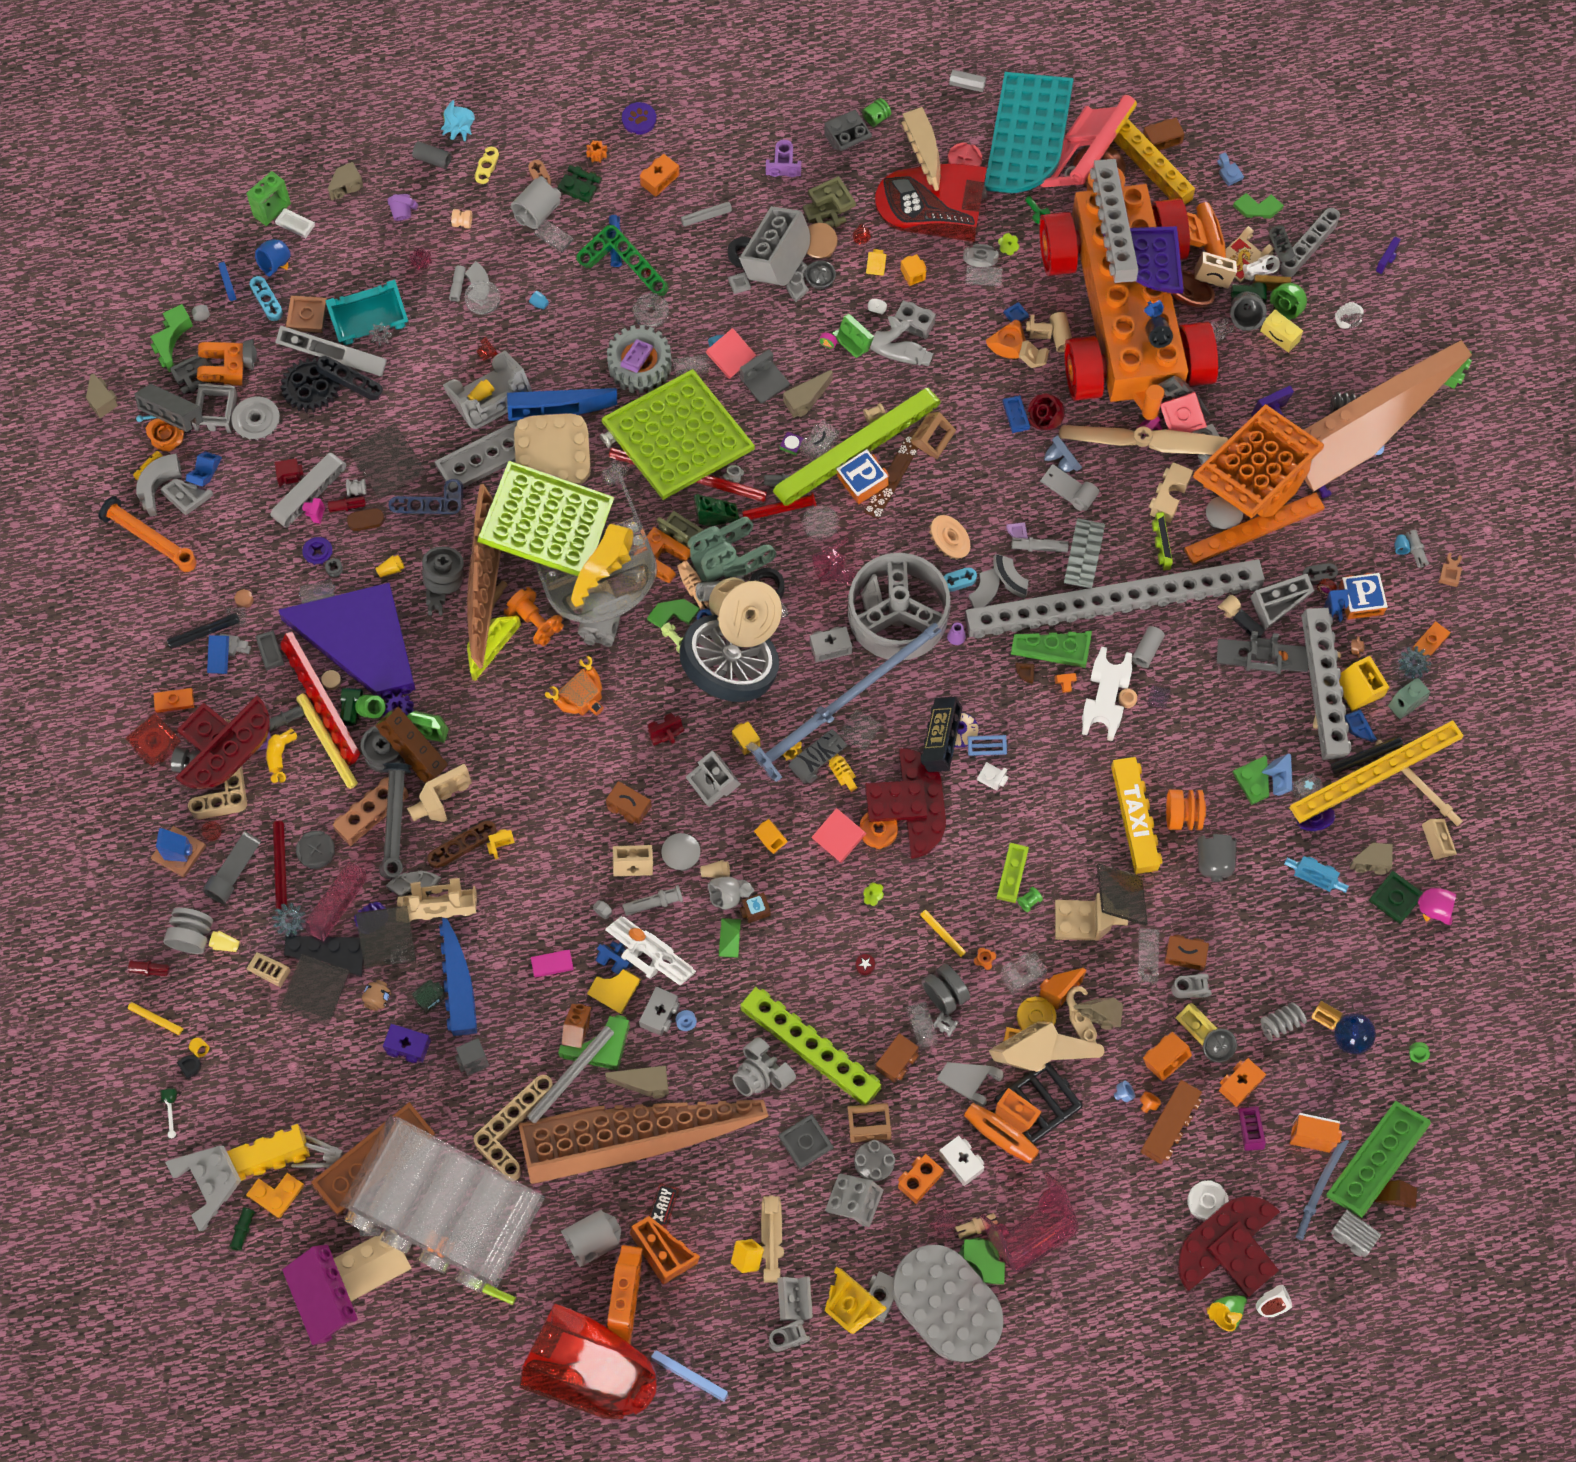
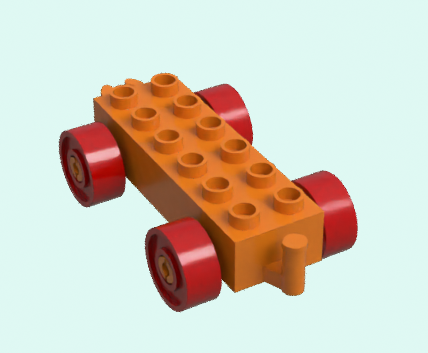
M1118 168L1130 228L1177 226L1180 260H1186L1190 250V231L1183 200L1178 198L1153 201L1151 204L1147 184L1125 186V176ZM1089 173L1087 191L1075 193L1072 215L1070 212L1041 215L1039 223L1041 256L1047 276L1076 273L1078 254H1080L1096 336L1069 338L1065 341L1064 361L1069 393L1073 401L1101 398L1103 396L1105 378L1110 402L1134 399L1142 410L1143 417L1153 420L1158 416L1161 401L1165 395L1164 389L1158 384L1173 376L1181 378L1190 387L1216 383L1218 377V351L1215 334L1209 322L1184 324L1178 327L1171 293L1153 290L1136 281L1114 283L1113 275L1110 276L1109 265L1111 263L1110 261L1107 262V248L1104 247V235L1101 233L1102 220H1099L1098 209L1100 208L1096 206L1095 201L1097 193L1093 192L1094 179H1091ZM1158 300L1162 302L1164 310L1158 317H1164L1173 332L1172 342L1164 348L1154 347L1150 343L1145 331L1147 322L1152 319L1144 312L1149 301L1152 304Z

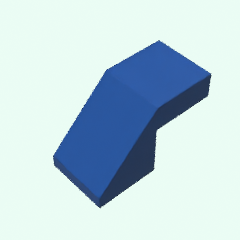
M207 451L199 454L195 470L187 474L186 481L202 487L208 484L222 457Z

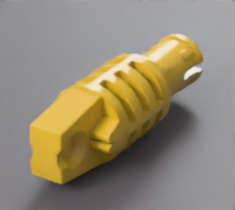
M839 754L835 755L829 760V767L841 786L846 784L849 790L853 792L857 789L856 784L852 780L856 776L845 758L839 756Z

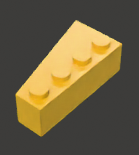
M298 1124L292 1125V1130L288 1132L280 1130L274 1133L273 1138L262 1137L254 1141L252 1146L244 1144L227 1151L241 1181L251 1174L255 1176L266 1173L267 1169L273 1167L274 1169H281L286 1166V1163L305 1161L306 1157H309L310 1154L308 1147H305L307 1142Z

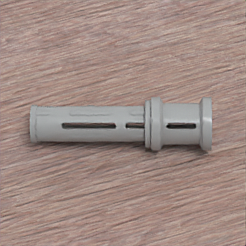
M676 885L673 889L659 890L658 894L625 903L623 908L625 915L628 916L661 905L662 907H667L670 903L683 902L679 885Z

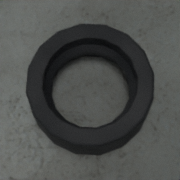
M761 568L752 574L750 581H759L763 578L774 579L778 584L776 592L780 599L783 597L785 592L784 578L777 570Z

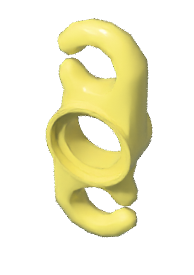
M495 147L485 149V152L493 151L494 155L488 156L487 153H484L483 157L479 160L475 172V180L479 184H486L495 169L499 157L498 149ZM486 162L492 164L489 168H483L482 165ZM486 175L487 178L481 180L479 177Z

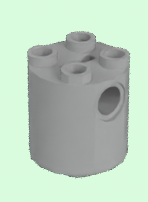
M544 177L535 178L511 203V209L516 221L532 229L538 228L560 204L559 197L561 192L557 188H552Z
M607 592L590 594L586 598L582 614L618 599ZM621 615L603 622H580L578 634L584 638V643L588 645L600 643L606 647H611L615 640Z
M600 1209L565 1228L561 1233L577 1264L581 1267L620 1246L619 1241L622 1230L614 1216Z

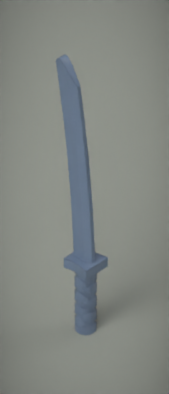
M1348 1140L1337 1145L1325 1166L1308 1204L1303 1209L1304 1216L1295 1236L1297 1239H1304L1311 1217L1316 1213L1317 1209L1315 1208L1335 1165L1349 1143Z

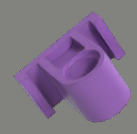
M784 139L776 143L775 163H770V160H766V175L772 177L779 175L788 177L801 176V161H798V164L793 163V144L789 140Z

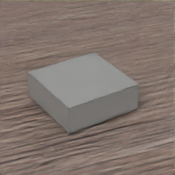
M745 272L728 277L734 294L751 289Z

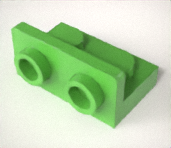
M850 314L844 316L840 328L832 333L837 341L855 358L868 352L874 338Z

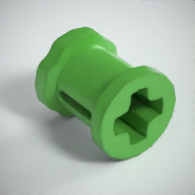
M1034 887L1029 888V892L1023 897L1017 898L1018 904L1025 912H1029L1030 908L1037 902L1043 901L1040 892Z

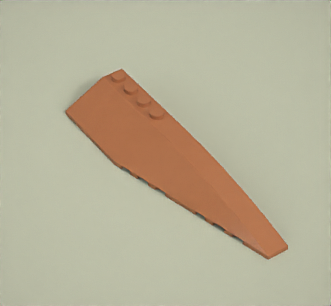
M1462 340L1394 376L1304 429V431L1324 444V448L1312 459L1310 471L1304 479L1312 492L1370 459L1470 358L1472 354Z
M739 1100L733 1104H729L726 1101H718V1104L708 1105L706 1102H698L697 1105L662 1103L654 1104L653 1107L637 1104L631 1108L615 1105L613 1109L606 1110L605 1106H595L541 1118L536 1123L531 1121L519 1123L518 1126L530 1183L535 1184L645 1159L688 1147L767 1118L768 1112L764 1100Z

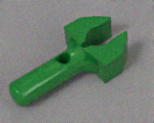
M1031 196L1025 199L1035 213L1032 216L1035 223H1040V215L1050 214L1048 208L1040 209Z

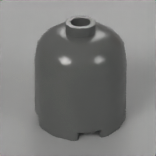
M1246 291L1234 297L1230 306V316L1237 328L1242 331L1256 330L1263 325L1266 320L1267 310L1264 301L1259 295Z
M1213 834V838L1205 839V835L1197 838L1198 869L1203 876L1211 878L1212 882H1222L1223 878L1233 874L1236 867L1237 838L1232 839V836Z

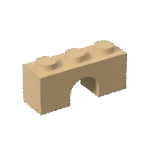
M1172 463L1170 469L1166 468L1163 474L1165 480L1163 483H1159L1156 490L1158 495L1156 498H1152L1149 505L1151 516L1155 517L1156 513L1164 512L1165 521L1168 523L1172 522L1180 500L1173 498L1169 492L1179 491L1185 493L1193 470L1176 463Z

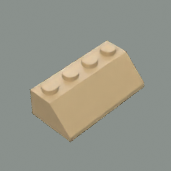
M391 1228L333 1258L351 1301L412 1269Z

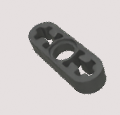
M1278 225L1273 227L1269 231V235L1276 254L1281 262H1287L1295 255L1284 226Z

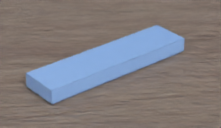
M657 1350L652 1354V1361L721 1401L725 1402L728 1392Z

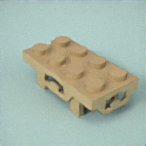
M460 878L450 879V884L421 887L420 882L410 883L412 895L398 897L396 920L410 922L414 919L430 920L433 917L469 916L476 913V888L473 886V889L461 890ZM442 889H448V894L445 893L439 897L430 895L427 897L426 891L437 894L441 893Z

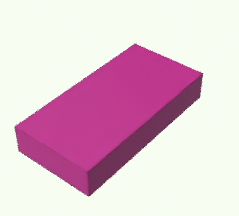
M570 949L531 957L535 978L574 970Z

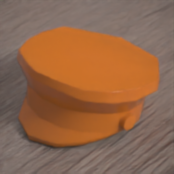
M159 418L150 421L145 428L147 436L151 439L152 446L158 450L171 452L183 442L184 430Z

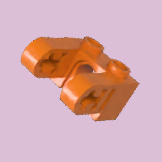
M201 342L198 344V355L200 357L224 359V366L198 367L197 379L199 381L242 386L243 343Z
M653 527L633 553V556L652 549L657 563L656 576L667 583H671L676 573L657 559L666 551L684 562L689 559L691 553L690 549Z

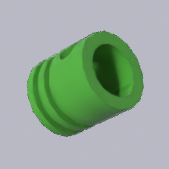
M878 98L862 110L865 121L870 126L875 127L891 116V109L884 99Z
M362 695L355 704L357 713L365 718H379L385 712V702L379 696Z

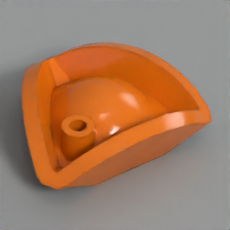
M1014 320L987 338V346L999 356L1009 359L1020 358L1022 342L1026 341L1021 322Z

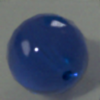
M1350 1013L1337 1022L1334 1038L1339 1048L1344 1052L1359 1055L1365 1053L1373 1046L1376 1039V1029L1372 1021L1366 1016Z

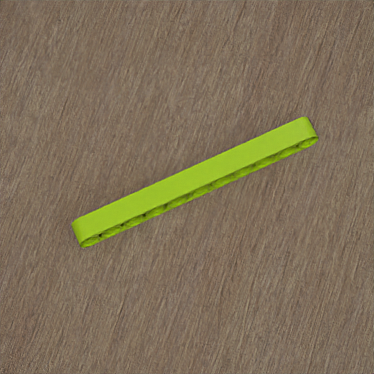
M930 388L923 389L777 484L773 489V493L784 506L790 505L836 475L838 467L865 450L871 452L933 411V408L936 409L940 405L941 400Z

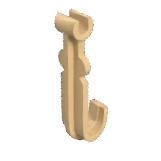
M769 1195L762 1198L761 1243L764 1245L762 1247L764 1248L762 1258L766 1259L764 1283H778L777 1278H780L778 1259L784 1255V1249L779 1246L782 1243V1206L780 1196Z

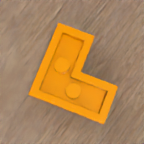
M287 1173L278 1186L273 1189L258 1178L246 1196L280 1219L304 1187V1184Z

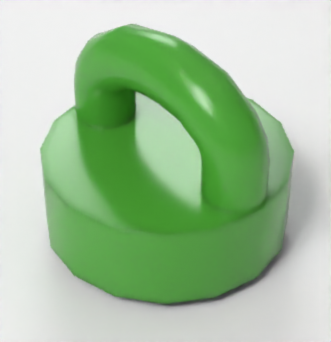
M1416 1042L1409 1046L1410 1058L1414 1062L1422 1063L1427 1061L1430 1051L1425 1043Z

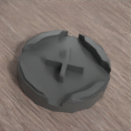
M310 831L305 833L300 841H298L296 854L298 860L304 866L311 869H319L332 861L335 855V845L332 838L325 834V832Z

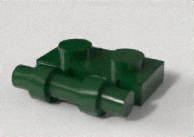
M569 165L568 172L573 173V175L565 174L557 189L561 193L590 203L597 191V187L592 184L594 182L600 184L602 177L597 176L592 171L590 173L584 171L582 167ZM583 177L587 179V181L584 182L579 180L578 178Z

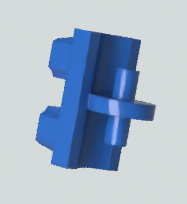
M612 941L610 946L615 948V951L605 944H599L597 948L599 953L595 960L598 963L606 966L610 958H612L616 962L611 970L616 974H619L623 969L626 970L633 966L627 959L623 960L621 958V953H624L626 950V945L620 942L618 944Z

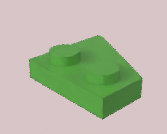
M1266 755L1233 770V775L1251 805L1269 797L1268 775L1262 773L1268 766Z

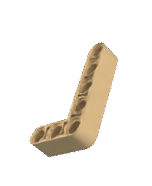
M242 766L224 782V792L194 797L189 801L188 808L195 819L201 820L237 813L247 807ZM233 781H239L235 786H231ZM235 799H241L239 803H233ZM222 802L219 807H214L216 803ZM203 806L201 810L194 811L196 807Z
M547 1075L536 1077L474 1136V1143L478 1151L508 1181L519 1179L521 1168L519 1163L499 1142L527 1117L531 1110L553 1087L552 1080ZM545 1082L549 1084V1087L547 1089H539V1085L541 1083ZM528 1096L534 1097V1101L530 1104L524 1103V1099ZM513 1110L519 1111V1115L514 1118L510 1117L509 1113ZM497 1124L504 1125L503 1130L499 1132L495 1131L494 1127ZM482 1138L489 1139L488 1144L484 1146L479 1145V1141ZM496 1152L503 1153L502 1158L499 1160H494L492 1157ZM511 1166L517 1168L514 1174L506 1173V1170Z

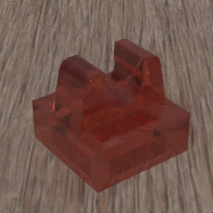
M486 337L480 340L482 346L476 351L483 361L490 357L494 358L498 352Z

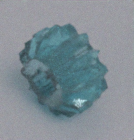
M1415 646L1412 652L1411 648L1408 647L1407 653H1401L1403 658L1398 659V663L1403 664L1399 667L1400 671L1406 669L1404 676L1412 673L1411 678L1414 679L1417 673L1418 677L1421 678L1423 676L1422 672H1429L1427 667L1431 666V662L1426 660L1430 658V655H1424L1425 649L1418 652V646ZM1413 659H1417V666H1413Z
M289 903L288 908L285 904H281L282 911L276 908L275 912L279 915L272 916L273 920H278V922L273 924V927L280 926L277 931L279 934L285 930V936H289L290 931L293 935H297L296 928L300 931L304 929L300 923H306L305 919H301L305 912L298 913L301 907L296 906L294 908L293 903ZM287 915L293 917V920H291L292 924L285 922V919H288Z

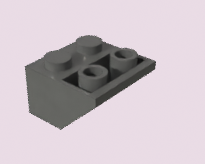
M852 110L824 124L825 137L832 148L843 151L872 137V134L856 110Z

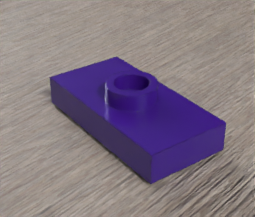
M1393 238L1380 259L1376 272L1382 274L1388 263H1393L1397 256L1395 252L1399 246L1400 238Z

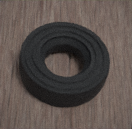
M738 237L731 241L728 246V258L733 265L743 268L739 259L740 256L737 255V250L746 247L751 238Z

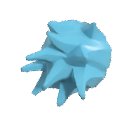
M452 100L444 110L443 118L445 124L441 128V130H444L442 135L451 132L450 139L454 140L460 132L463 140L466 141L467 133L472 134L470 126L475 120L474 113L467 108L454 107V100Z

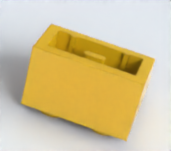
M1370 656L1353 663L1341 672L1339 679L1340 686L1343 687V698L1351 711L1384 697L1389 689V685Z

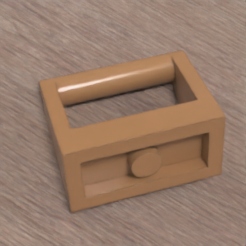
M940 412L928 413L910 441L923 452L938 459L956 432V429ZM937 426H940L947 432L936 449H934L928 443V440Z
M888 1103L848 1106L851 1143L891 1140ZM885 1111L886 1125L854 1127L853 1114Z

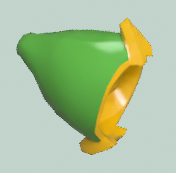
M1238 1295L1219 1298L1210 1307L1206 1308L1209 1318L1212 1321L1214 1320L1223 1330L1228 1332L1234 1331L1241 1322L1247 1299L1244 1296Z

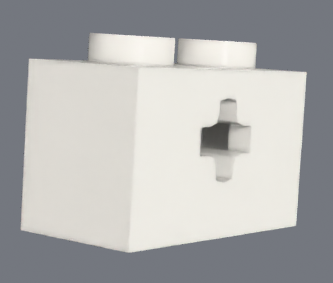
M957 1136L940 1149L939 1156L962 1185L965 1186L984 1171V1162L978 1154H973L970 1150L972 1147L965 1138L962 1140L960 1136ZM960 1156L961 1158H967L966 1163L964 1161L959 1162Z

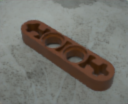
M484 821L435 848L428 854L429 865L432 868L439 869L488 842L489 836L497 832L495 824L491 821ZM485 827L492 828L490 834L484 832ZM477 831L481 834L482 839H479ZM468 836H475L476 841L474 844H467L465 842ZM456 845L459 847V851L456 854H451L448 852L449 847ZM443 850H445L448 858H445V855H443ZM433 856L440 857V862L433 861Z

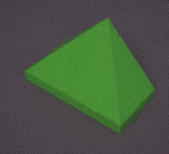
M721 918L719 957L738 958L741 919Z

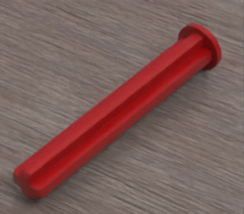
M812 492L811 495L801 497L788 506H784L780 502L743 511L742 515L753 520L812 505L816 507V501Z

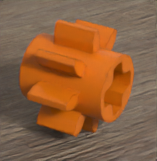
M593 140L590 145H587V158L591 157L592 162L599 161L601 163L603 158H607V145L603 146L602 141Z

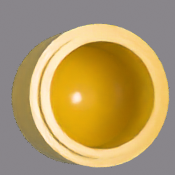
M194 1038L189 1043V1049L194 1055L201 1058L208 1053L209 1045L201 1038ZM204 1046L205 1053L199 1054V1048Z

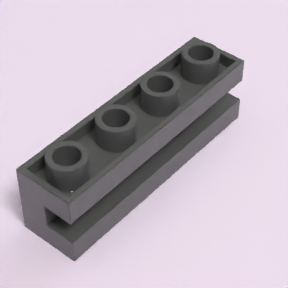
M149 384L134 393L139 410L188 432L192 429L191 422L197 425L203 422L200 406L153 384Z

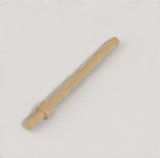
M1378 740L1375 743V746L1383 742L1381 740ZM1409 767L1401 770L1440 809L1439 812L1444 817L1447 816L1457 827L1463 822L1452 811L1453 808L1448 803L1445 804Z

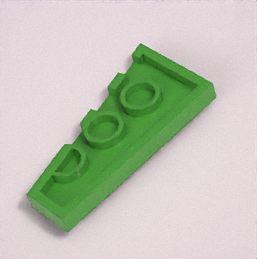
M1085 631V633L1068 632V634L1049 633L1048 635H1039V633L1014 634L1011 655L1086 668L1092 631Z

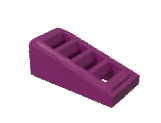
M1259 1107L1238 1108L1244 1150L1265 1149L1266 1141ZM1255 1115V1118L1245 1119L1244 1116ZM1250 1123H1256V1124H1257V1125H1253V1126H1246V1124H1250ZM1258 1131L1257 1134H1248V1133H1247V1132Z

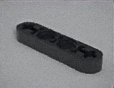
M322 356L318 359L316 369L320 374L370 400H378L381 397L383 388L379 383L328 356ZM343 371L346 376L340 377L336 372ZM353 380H360L362 382V385H355L353 383Z

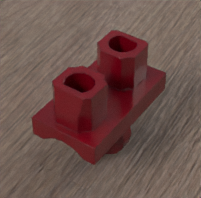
M670 713L664 717L665 722L658 724L653 721L648 724L649 736L654 746L667 740L674 744V737L684 732L679 715L675 717Z

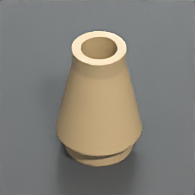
M724 860L701 866L700 868L702 877H730L728 861L724 862Z

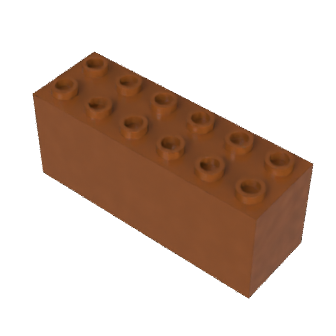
M409 1102L311 1181V1185L338 1217L434 1139L435 1133Z

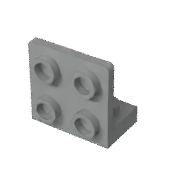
M839 1174L825 1211L853 1218L862 1226L870 1228L883 1189L872 1180Z

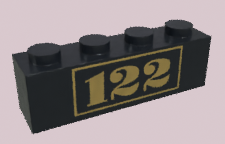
M956 696L935 698L934 704L931 707V718L927 725V737L924 739V751L921 754V763L928 772L950 771L963 709Z

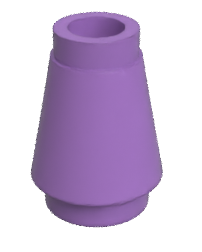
M959 622L954 623L947 634V639L951 644L960 645L966 639L963 625Z

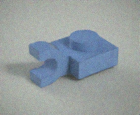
M1220 154V159L1217 160V163L1222 169H1220L1219 174L1227 186L1243 180L1244 176L1236 163L1230 165L1227 154Z

